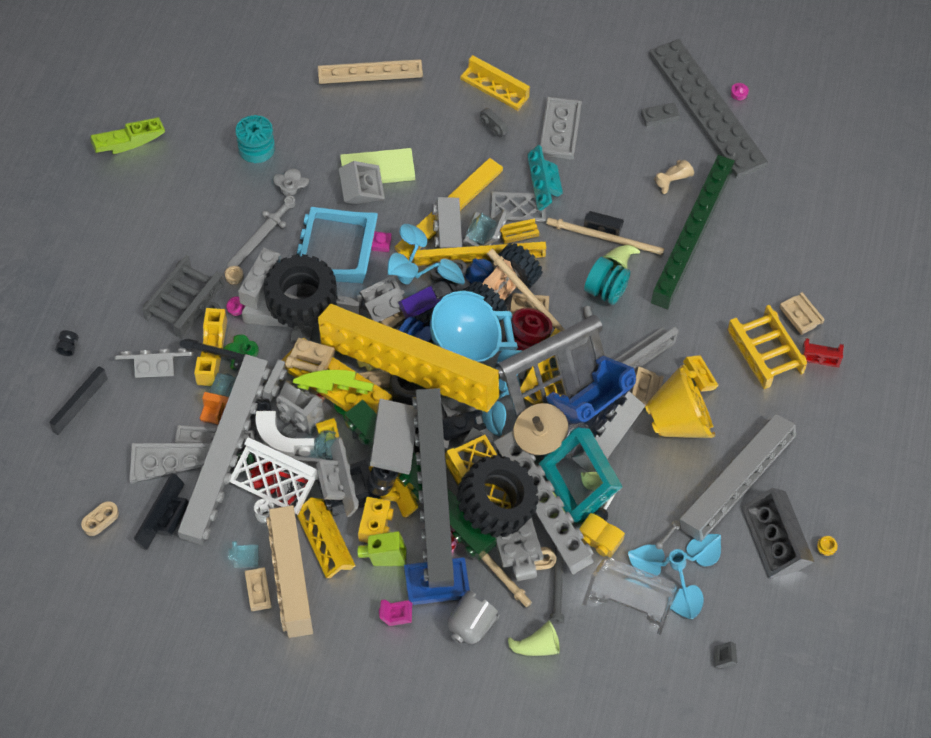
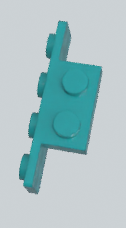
M537 145L527 156L537 209L542 211L552 203L551 194L559 197L563 194L558 166L545 160L542 146Z

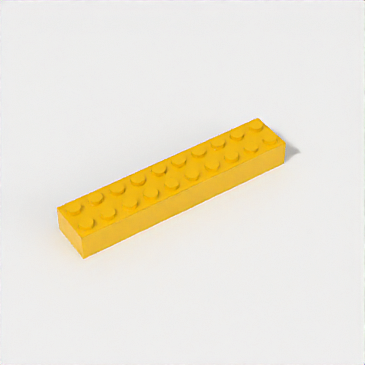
M330 304L318 317L321 344L333 347L335 351L343 355L350 356L360 362L367 363L409 382L421 385L426 389L440 388L441 395L448 396L458 402L465 403L487 413L499 398V370L333 304Z

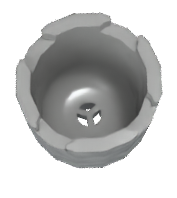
M472 591L465 592L448 617V628L453 633L451 637L460 644L463 641L468 644L478 643L500 616L497 614L498 611L488 601L483 599L481 602L474 598L476 593Z

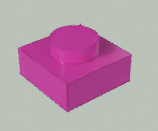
M374 231L371 251L389 252L392 233Z

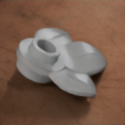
M294 168L287 170L284 175H274L275 185L279 186L282 193L286 196L296 194L299 188H304L309 183V179L301 177L300 171Z

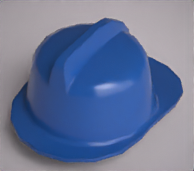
M475 258L472 264L467 267L465 277L470 283H483L495 269L490 261Z

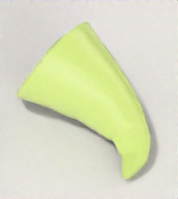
M624 245L614 248L603 257L613 261V270L618 265H621L623 270L627 268L630 255L639 254L640 250L631 245Z
M550 620L532 635L521 641L508 638L509 648L521 655L547 656L560 653L559 639Z

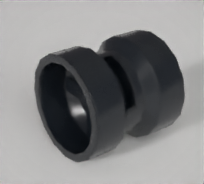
M61 331L59 335L60 341L56 344L55 351L63 356H73L75 352L74 345L77 344L79 336L72 331Z

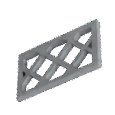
M492 192L490 219L497 216L495 212L500 209L507 212L505 218L510 221H524L535 218V222H546V208L542 211L537 209V205L532 201V199H536L535 194ZM496 197H505L506 200L498 203ZM524 198L525 201L517 204L513 199ZM508 202L515 206L510 212L503 207ZM527 203L534 207L529 213L522 208ZM519 210L525 216L518 217L513 216L512 214ZM538 211L542 214V218L532 217L531 215Z

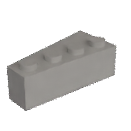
M629 391L600 411L589 428L606 458L610 456L645 407ZM580 443L572 459L587 472L596 471Z

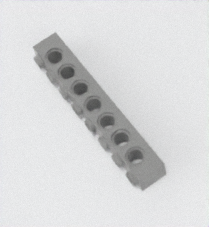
M514 430L494 441L502 457L506 456L511 461H518L522 468L530 467L527 473L529 476H533L535 482H539L537 485L538 493L536 494L539 497V501L536 505L535 513L572 575L594 563L591 557L594 554L588 543L584 545L581 539L584 537L579 528L574 529L571 524L574 520L570 513L563 511L562 507H564V504L559 496L555 497L552 493L555 489L551 482L544 480L543 476H545L543 469L540 465L536 466L533 462L536 460L535 456L525 452L518 446L514 438ZM520 452L519 455L513 456L514 453ZM545 497L549 498L546 502H540ZM558 513L557 517L550 518L552 514ZM568 529L567 533L559 534L561 530ZM578 545L575 550H569L571 546Z

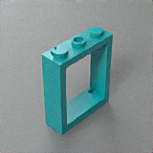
M577 427L561 442L562 444L559 448L546 454L539 465L543 469L546 478L554 487L556 496H559L562 500L565 512L570 513L574 522H584L590 513L598 510L623 486L591 430ZM581 443L603 484L577 505L556 464Z

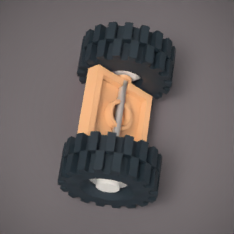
M509 243L498 255L504 258L503 261L530 289L542 276V266H539L540 262L534 259L535 256L531 255L528 249L524 250L521 245L517 246L515 243L513 245ZM496 265L495 270L483 283L473 282L465 290L485 297L483 300L492 307L493 311H508L504 300L517 287Z

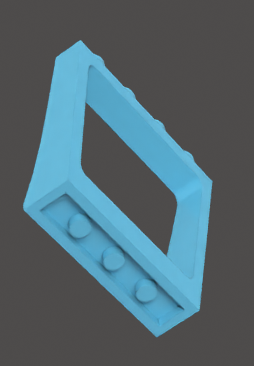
M311 207L309 214H305L303 224L306 225V229H302L300 235L303 243L298 245L296 254L300 256L302 254L306 255L313 221L316 218L363 226L364 232L356 269H332L336 282L363 284L378 213Z

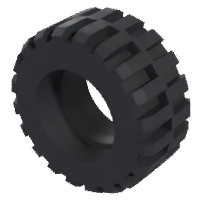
M296 254L291 255L292 257L288 259L285 257L281 259L280 263L276 262L272 266L273 270H268L267 277L264 279L263 289L267 309L270 311L271 316L274 319H278V322L282 325L286 323L291 328L299 326V329L305 328L304 326H316L315 323L318 322V317L330 304H337V285L331 267H328L326 262L323 260L319 261V258L315 256L311 258L305 254H302V256H297ZM296 284H310L317 288V291L312 296L305 299H292L284 294L288 288Z
M499 455L486 456L477 461L462 477L457 488L459 491L457 493V501L460 502L458 507L460 512H464L463 517L465 520H469L474 529H480V533L485 535L490 533L492 537H498L499 535L502 537L509 536L517 532L535 513L536 505L539 501V497L536 495L538 488L537 485L534 486L533 484L535 482L533 476H529L528 470L525 467L522 468L518 461H511L506 456L502 458ZM484 484H494L503 489L509 497L511 509H504L492 503L485 492Z

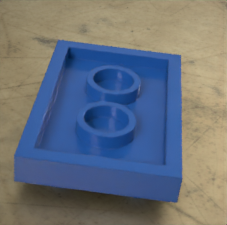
M465 557L452 559L454 586L429 588V581H424V569H428L427 562L404 565L408 600L412 602V605L458 600L462 598L466 591H470Z

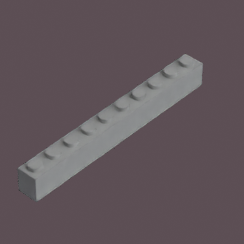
M245 354L179 527L178 535L180 539L203 545L204 539L208 540L210 536L211 521L214 522L217 517L218 510H216L218 503L223 501L225 494L223 489L230 482L231 467L236 466L238 456H236L237 451L242 449L245 440L243 438L244 432L249 431L251 425L250 416L255 414L258 403H256V400L262 396L264 389L262 384L264 379L267 380L270 375L271 369L268 368V361Z

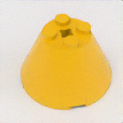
M681 365L651 397L648 403L645 404L646 411L654 419L652 426L654 431L660 436L715 437V432L711 433L710 430L714 426L697 385L694 386L691 373L685 365Z

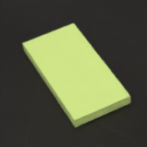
M411 148L340 155L342 166L352 161L379 165L382 183L415 180Z

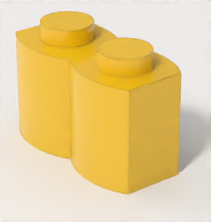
M593 513L589 514L579 528L584 537L581 539L584 545L588 543L589 546L595 548L599 555L611 558L623 542L625 536L622 530L607 523L604 519Z

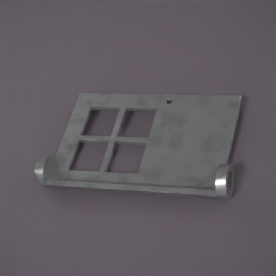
M593 314L587 317V319L495 364L494 369L499 370V379H502L507 384L516 419L526 409L523 398L540 390L543 403L548 404L544 387L560 379L564 394L569 399L594 382L591 373L598 370L599 364H597L596 360L601 356H605L599 335L603 327L596 315ZM554 356L559 375L542 382L538 363ZM533 366L538 386L521 393L516 374Z

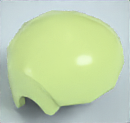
M581 472L582 483L586 489L595 491L603 484L597 472Z

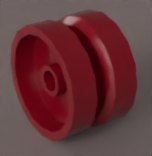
M521 308L515 311L512 316L511 324L514 341L518 345L517 350L524 351L550 337L552 322L544 313L536 309Z

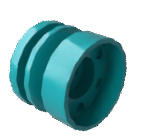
M251 115L241 119L237 123L235 131L238 151L242 159L250 163H262L269 160L275 152L271 122L259 115Z
M600 257L593 265L586 279L584 291L595 297L602 292L601 299L603 301L608 299L609 304L615 305L627 288L631 271L627 268L622 270L621 265L616 266L613 270V261Z

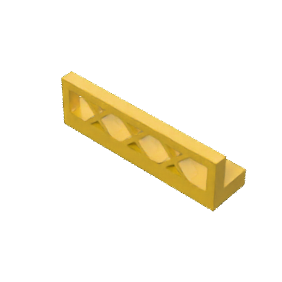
M473 55L469 58V67L461 75V80L517 111L529 98L530 86ZM472 72L475 75H477L478 78L471 79L467 76ZM488 81L492 86H484L482 82ZM503 89L506 91V94H498L496 90ZM517 97L521 100L516 104L510 98Z
M311 497L302 505L297 516L326 578L331 579L340 570H351L356 565L330 510L327 511L324 499ZM308 508L311 512L309 520L304 515ZM314 524L318 527L317 537L313 534ZM322 541L326 544L325 554L320 549ZM330 558L333 559L336 565L331 570L328 567Z

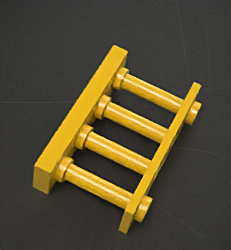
M770 304L766 306L764 315L761 318L745 324L740 323L737 317L729 321L727 331L763 389L771 387L775 375L795 367L800 375L804 374L807 366L806 357L803 354L801 355L780 322L777 312L771 308ZM766 323L773 330L754 339L749 338L746 331ZM774 338H778L782 345L763 354L758 353L755 346ZM783 353H787L792 360L772 369L768 368L764 362Z

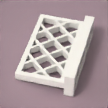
M248 437L245 442L246 447L231 475L230 482L262 498L269 499L280 507L289 506L287 498L297 495L298 502L294 512L298 515L315 479H319L318 470ZM251 452L255 454L257 462L248 465L246 459ZM269 461L272 462L274 470L264 473L262 464ZM259 466L261 475L251 478L249 469ZM286 469L289 470L291 478L281 482L279 472ZM246 470L248 480L241 483L236 481L238 474ZM276 474L278 483L268 486L266 477ZM303 477L308 479L306 486L298 490L296 480ZM263 479L265 488L258 491L255 490L253 482ZM293 482L295 491L285 495L283 485ZM280 487L282 496L275 499L272 498L270 490Z

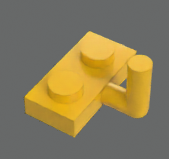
M701 355L689 356L683 360L701 392L715 390L719 386Z

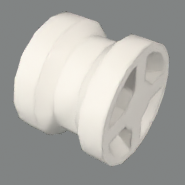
M263 498L254 505L256 519L261 523H267L266 517H270L269 509L274 508L271 500Z

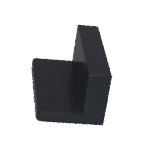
M589 211L588 214L586 213L584 219V227L616 236L620 235L624 223L623 219Z

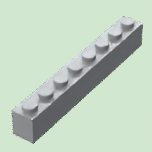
M777 414L772 419H769L762 430L754 435L752 441L742 448L741 453L730 461L729 466L718 474L717 479L707 486L700 498L695 499L689 510L683 512L680 517L682 531L701 542L796 437L795 424Z

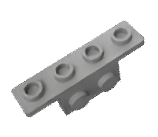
M186 348L177 349V353H170V349L158 350V354H151L150 350L139 351V355H131V351L119 352V356H115V360L134 359L135 378L175 376L174 357L194 356V352H189V349Z
M337 438L330 447L333 461L319 460L316 466L324 499L343 500L346 517H351L358 509L359 502L356 498L354 482L350 475L346 448L343 445L342 438Z

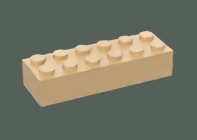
M294 506L269 509L270 517H266L283 632L287 631L288 638L313 634Z

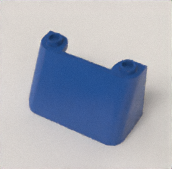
M601 356L596 360L597 364H599L597 372L591 373L594 379L593 383L571 399L564 394L559 396L555 392L546 396L548 404L556 406L564 413L568 426L586 422L635 385L636 374L634 368L606 356Z

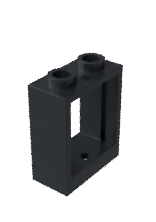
M366 460L350 464V475L360 474L366 489L365 493L356 495L359 502L358 508L365 507L367 497L378 499V496L372 494L367 488L370 470ZM318 482V486H319L320 492H321V494H322L323 492H322V488H321V483ZM324 499L327 511L331 510L333 516L345 513L343 500L335 502V500Z

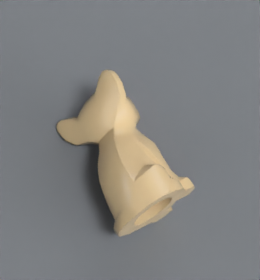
M678 160L676 161L677 164L669 168L665 174L657 173L654 180L662 188V194L668 192L670 181L694 175V170L688 161Z

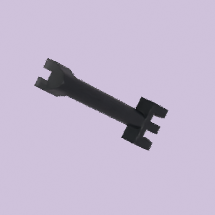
M189 338L181 340L179 343L182 348L195 349L234 359L235 369H240L245 354L199 343L197 340Z

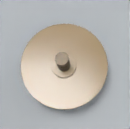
M542 403L528 407L518 416L514 425V438L518 446L525 452L533 455H546L560 447L561 442L566 439L568 434L566 416L560 409L551 404Z

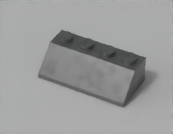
M771 488L742 506L770 578L800 571L815 562L786 491Z

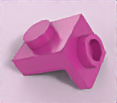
M386 599L381 600L379 617L389 626L412 623V602L407 600L389 603Z

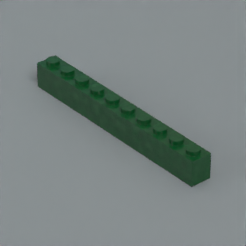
M717 155L653 290L652 304L667 310L669 309L729 181L735 160Z
M362 399L345 413V425L351 432L355 431L359 435L358 439L363 445L367 444L372 451L377 414ZM413 452L409 475L398 472L397 479L402 486H407L411 490V495L419 501V491H423L422 484H418L417 472H421V465H417L416 454ZM447 488L451 536L458 544L461 542L466 547L465 551L471 558L475 557L479 561L497 545V539L490 536V533L487 535L480 533V529H474L471 526L472 523L469 520H465L463 517L464 512H460L458 507L460 502L457 501V497Z

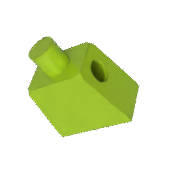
M400 531L370 535L368 537V545L358 546V557H369L374 566H404L407 559V547Z

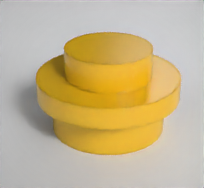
M824 536L818 540L817 549L822 555L831 556L837 551L838 545L833 537Z

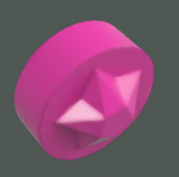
M736 83L732 86L731 96L736 100H744L748 96L749 89L743 83Z
M239 296L230 298L226 305L227 311L233 316L241 315L245 308V305L240 304Z

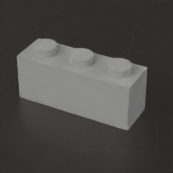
M437 197L436 203L432 205V214L435 215L433 231H436L434 248L462 247L459 198Z
M265 248L262 249L238 290L240 304L258 310L265 298L263 283L267 277L266 274L269 269L273 270L272 266L276 262H281V254Z

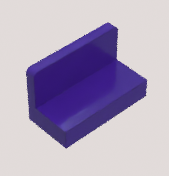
M429 286L399 301L398 304L405 319L436 306L442 298L437 299L432 287Z

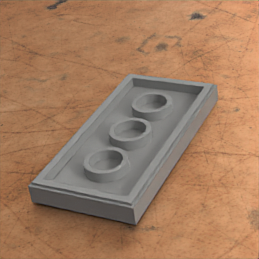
M547 97L540 142L543 156L574 160L582 101Z
M380 398L369 466L409 475L416 430L414 428V416L417 415V409H413V406Z

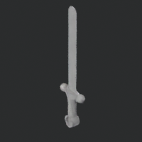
M293 196L285 197V203L275 213L262 212V216L268 219L227 263V267L239 266L276 224L280 228L286 227V223L281 221L280 218L288 209L295 207L296 202Z

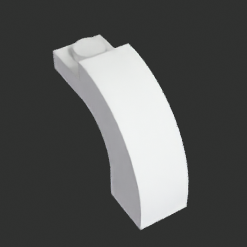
M256 411V427L262 444L287 456L315 455L314 438L285 437L277 430L276 411Z

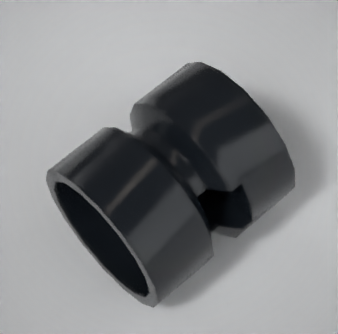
M373 467L367 480L368 490L377 496L387 495L393 487L398 472Z

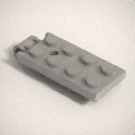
M506 496L505 501L510 503L509 497ZM492 502V503H494L495 505H497L498 507L501 506V504ZM530 518L514 534L506 537L501 535L496 537L503 568L513 566L516 581L537 578L534 562L543 560V553L532 518Z

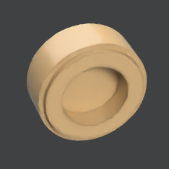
M238 266L228 267L225 271L226 281L231 285L241 283L244 279L243 270Z

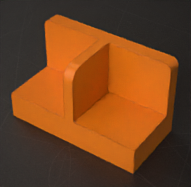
M204 392L202 398L204 407L200 421L219 425L229 397Z

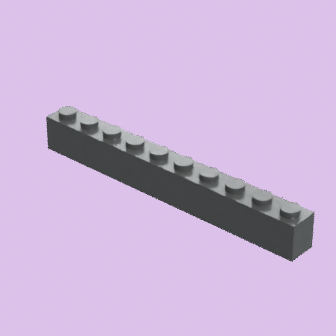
M440 388L416 390V397H412L413 409H417L418 414L414 416V428L418 427L419 434H415V444L420 446V453H416L417 465H421V472H417L418 484H422L423 491H419V503L424 504V510H420V520L425 522V529H421L422 542H426V549H422L423 561H427L428 569H424V581H429V588L454 586Z

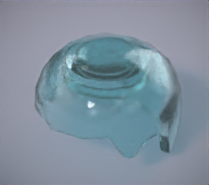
M325 430L316 437L315 451L321 459L333 460L330 447L337 439L335 437L336 432Z

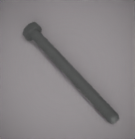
M555 546L553 614L550 615V622L561 624L564 622V615L561 614L563 558Z

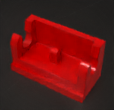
M805 338L802 354L806 357L808 363L839 368L843 359L844 344L834 348L810 344L809 338Z

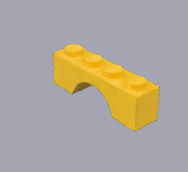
M206 308L203 323V344L223 349L227 327L225 309ZM201 351L200 357H197L194 373L197 385H217L221 356Z

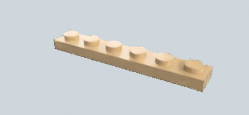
M421 59L318 66L319 84L423 77Z

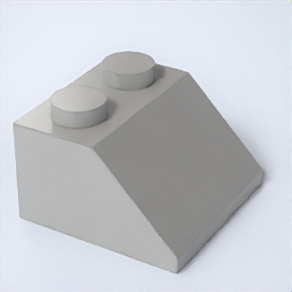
M352 161L339 168L345 203L363 204L385 200L379 165Z

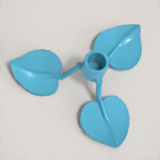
M403 224L400 227L399 232L402 239L414 245V250L409 260L402 254H392L388 261V275H397L402 283L408 285L415 277L419 278L424 273L438 267L437 271L442 277L464 285L465 280L461 269L456 263L448 259H441L439 263H435L418 272V266L411 262L418 246L425 247L427 245V237L422 230L414 225Z
M503 350L499 354L497 362H502L522 351ZM499 379V390L504 393L500 394L497 400L509 395L507 384L502 379ZM496 401L488 413L482 411V419L491 433L502 436L506 421V409L503 403Z
M708 534L701 542L694 538L687 545V553L680 549H675L671 551L665 562H663L665 560L664 551L657 549L652 544L629 551L628 556L632 566L639 574L645 577L658 576L661 572V566H666L670 563L672 569L679 571L682 588H677L670 594V607L675 613L687 619H694L700 613L704 601L702 591L696 585L685 586L683 569L686 567V559L692 562L696 560L700 566L714 565L721 555L720 534Z

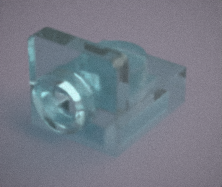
M233 541V547L229 548V561H233L234 568L259 567V546H238L237 541Z

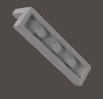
M662 327L615 360L633 367L634 371H636L638 367H642L674 345L679 330L674 327L667 332Z

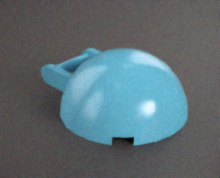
M469 291L452 292L445 295L432 312L430 333L433 343L436 346L479 363L489 360L498 351L507 349L517 350L518 345L514 341L511 324L512 312L493 311L492 307L483 300L485 297ZM499 320H503L507 342H501L502 334Z

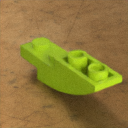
M158 117L125 124V129L90 135V141L96 153L111 150L112 154H117L154 140L165 133V129Z
M347 370L316 371L304 374L293 380V383L298 384L297 388L309 390V386L317 388L316 392L328 394V390L333 391L334 384H338L337 388L349 390V387L357 388L356 392L368 394V391H373L374 388L373 383L355 380L357 372Z

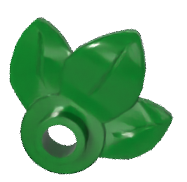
M243 334L235 335L233 338L234 343H229L223 348L256 357L259 352L256 342L249 340ZM234 359L231 360V364H230V368H231V369H235V368H234V361H235Z

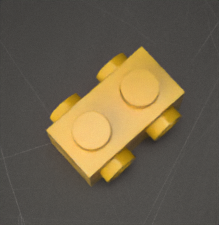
M371 497L366 498L358 532L360 542L368 543L370 535L389 533L388 521H392L394 509H391V501Z

